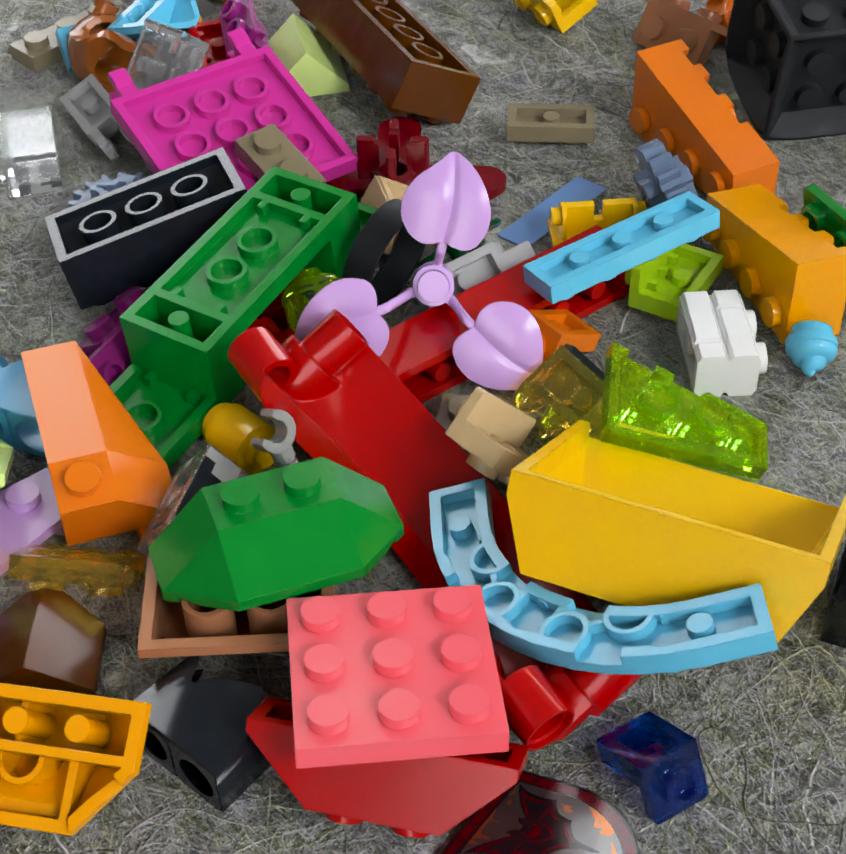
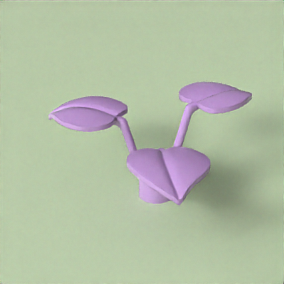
M456 151L450 152L439 162L419 174L410 183L402 199L401 217L408 233L420 243H437L434 260L422 264L417 269L414 275L413 286L405 289L404 292L386 303L377 306L376 291L368 281L359 278L336 280L322 288L310 300L303 310L296 327L295 336L302 340L333 309H337L360 331L368 341L369 346L380 357L388 344L390 333L388 324L381 315L389 313L409 299L417 297L420 302L428 306H439L447 303L461 322L468 328L454 341L452 353L460 371L471 381L496 390H518L541 382L545 375L541 331L535 318L527 309L514 302H493L481 309L475 321L453 295L454 276L451 269L443 263L447 245L461 251L474 249L484 239L491 220L490 201L480 175L473 165Z

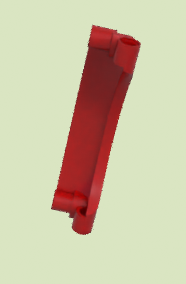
M333 309L302 340L292 334L280 345L267 328L253 327L241 333L232 342L228 350V360L265 408L280 409L288 412L293 417L296 424L294 440L313 459L325 457L385 486L404 525V535L397 542H393L391 547L423 589L447 587L433 550L429 492L485 478L491 493L496 543L506 560L510 563L513 572L526 584L532 581L551 592L573 599L576 608L597 612L583 593L520 574L507 499L488 477L478 472L466 462L469 455L457 442L445 434V428L375 353L360 331L337 309ZM491 637L508 726L523 745L529 746V751H536L551 743L565 739L591 714L596 717L600 716L643 676L578 671L544 663L518 653Z

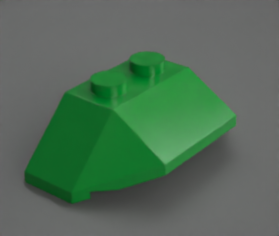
M319 457L201 488L148 547V552L164 601L180 602L183 599L200 606L240 612L364 577L386 554L392 543L397 542L404 535V525L384 485L325 457Z

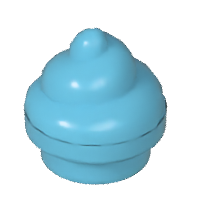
M816 320L801 321L792 326L791 334L786 337L785 352L788 358L791 359L796 367L801 369L804 375L811 377L816 372L823 370L826 364L836 358L838 339L833 335V328L825 322Z

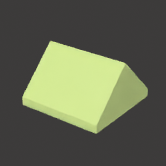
M292 13L269 39L268 42L271 50L309 97L349 92V82L339 55L331 49L332 44L326 38L317 34L314 28Z

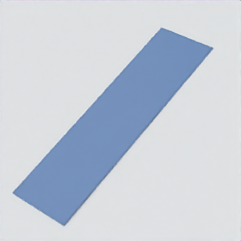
M577 176L497 235L517 245L527 240L532 245L549 232L547 219H550V207H558L559 202L590 201L606 190V188Z

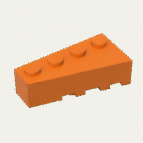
M679 39L637 51L632 110L629 114L630 128L646 142L658 138L659 142L662 141L664 143L666 151H670L672 157L678 155L683 165L686 164L690 170L693 183L706 195L707 193L761 184L775 194L780 164L779 159L748 121L739 123L733 108L734 104L725 93L717 95L707 83L710 74L701 63L693 65L686 57L689 48L683 40Z

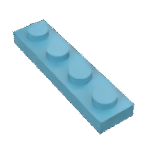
M687 191L524 264V281L551 304L570 299L585 289L603 281L611 280L624 271L644 262L652 261L661 254L685 243L693 242L700 236L720 228V210L692 192Z

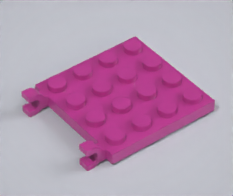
M242 27L227 32V41L233 47L232 51L227 52V60L138 90L124 67L108 73V80L115 89V91L109 93L111 114L154 174L223 147L248 191L259 180L235 154V140L272 123L321 173L327 182L357 171L358 157L271 48L265 46L256 49Z

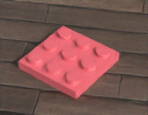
M481 585L286 599L296 769L509 751L510 732Z

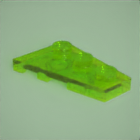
M613 341L606 353L601 442L757 481L760 480L768 469L767 424L709 392L698 396L674 383L675 374L658 365L652 371L628 358L631 350Z

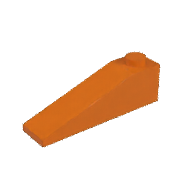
M76 341L20 352L67 545L72 546L172 521L179 508L168 465Z

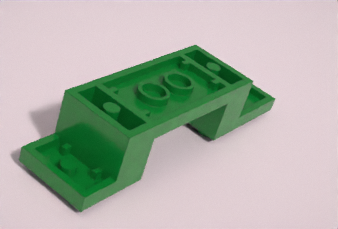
M273 166L119 317L132 364L109 387L166 462L168 469L176 463L202 434V423L209 410L217 404L230 403L247 385L228 360V350L236 337L243 333L300 272L322 280L333 279L336 281L342 279L343 269L350 249L359 232L377 208L357 202V194Z

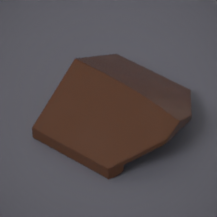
M42 588L27 592L0 614V683L96 696L107 634L105 624L64 591Z

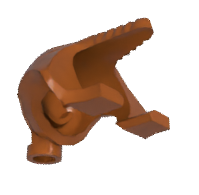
M95 0L93 3L95 8L92 13L81 19L69 30L67 50L73 71L81 80H84L92 73L108 93L115 91L113 85L108 80L109 72L124 67L132 81L135 82L158 72L166 53L165 50L150 44L141 45L142 49L140 51V46L128 36L106 29L117 19L115 16L119 10V7L109 0Z

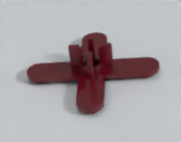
M407 117L387 119L379 125L377 140H375V136L359 135L356 137L357 171L326 182V184L357 194V197H363L375 175L409 186L419 174L433 166L430 165L429 137L422 136L421 125L414 119ZM473 166L484 183L489 200L501 195L506 190L507 177L502 170L491 166Z

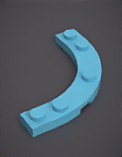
M485 478L429 492L433 550L447 587L481 585L491 637L518 653L544 663L572 670L601 674L643 675L677 673L683 670L711 666L779 650L761 583L669 604L648 606L608 605L604 613L576 608L573 599L551 592L532 581L526 584L513 572L510 563L506 560L496 543L491 493Z

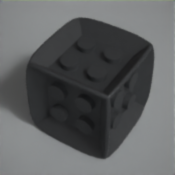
M734 0L726 38L727 66L734 88L755 128L764 137L776 140H800L846 134V0Z

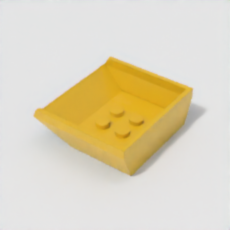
M584 420L574 423L511 469L506 495L520 574L622 606L669 604L761 583L777 644L825 588L846 533V494L840 507L620 446L589 437L591 422Z

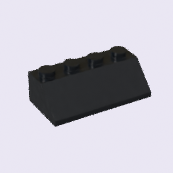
M221 147L44 217L58 262L80 309L84 310L93 305H105L114 300L116 296L135 286H152L247 190L226 151Z

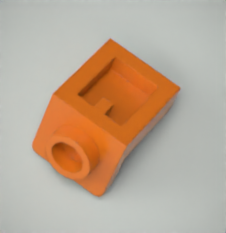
M528 310L538 323L543 339L544 378H549L561 350L566 344L575 346L580 352H594L601 333L569 310Z

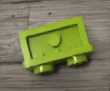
M685 243L659 255L652 261L644 262L627 270L625 273V284L630 285L628 306L657 315L662 319L676 322L679 296L683 292L708 291L722 272L724 255Z

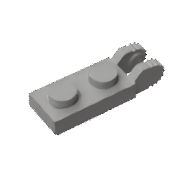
M91 73L59 100L96 147L99 145L113 162L120 155L117 153L118 149L110 141V138L120 131L127 141H130V139L111 114L109 93Z

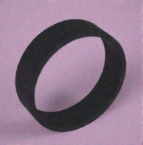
M400 199L387 201L372 214L356 237L343 269L342 279L359 278L371 283L376 291L377 306L396 297L413 274L426 245L418 242L408 233L401 217L402 200ZM400 230L388 259L372 279L383 252Z

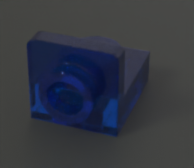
M648 711L596 739L601 761L640 788L646 816L654 823L662 824L708 796L709 790L696 738L653 712Z

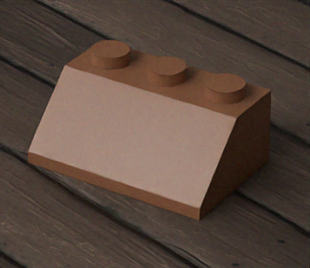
M148 554L137 646L138 657L141 659L289 652L286 599L240 612L200 606L183 599L180 602L164 601ZM337 584L290 598L338 595Z

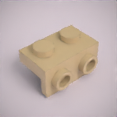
M477 387L470 397L458 407L455 419L445 434L471 453L466 460L471 467L492 480L499 479L508 486L511 469L529 457L519 447L534 427L536 420L481 387Z

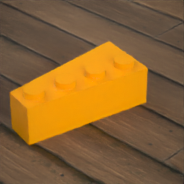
M761 184L707 193L706 202L720 210V228L702 237L706 242H710L718 254L724 255L723 267L731 271L740 284L743 295L751 299L761 313L764 324L767 327H771L781 343L785 345V339L791 334L793 325L807 320L825 322L833 328V335L839 334L846 303V246L835 247L834 237L825 230L814 232L809 228V219L801 213L790 214L788 204Z

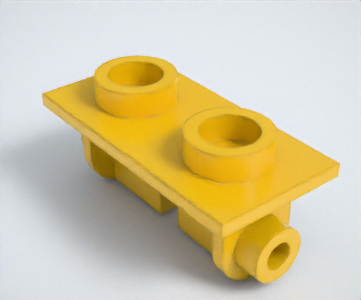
M636 197L602 200V214L594 215L595 205L593 200L559 202L558 207H550V219H547L552 245L554 247L596 225L605 229L645 211L646 203L645 201H637Z

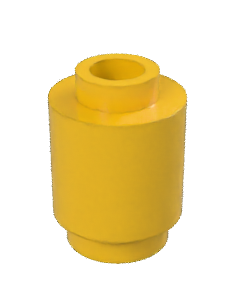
M224 402L217 404L209 410L202 423V434L209 448L212 446L240 468V472L246 475L260 473L274 463L270 453L259 451L250 444L252 437L270 440L275 434L273 426L238 403L230 404Z

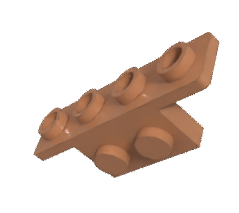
M644 0L648 4L632 41L651 48L682 39L689 48L686 57L693 65L701 63L704 66L718 35L722 34L727 37L728 28L720 25L723 16L703 7L700 8L698 14L688 11L691 2L686 0Z

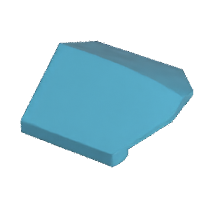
M136 0L106 29L136 39L166 36L183 32L196 26L200 13L196 0Z

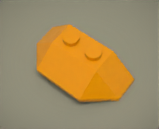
M0 683V825L74 836L139 774L152 704Z

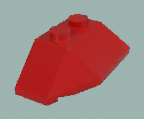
M267 697L247 717L246 722L247 734L304 809L325 813L327 819L339 824L353 825L365 821L390 826L396 834L409 838H423L429 835L441 836L516 785L527 762L529 746L509 742L508 752L296 769L292 702Z

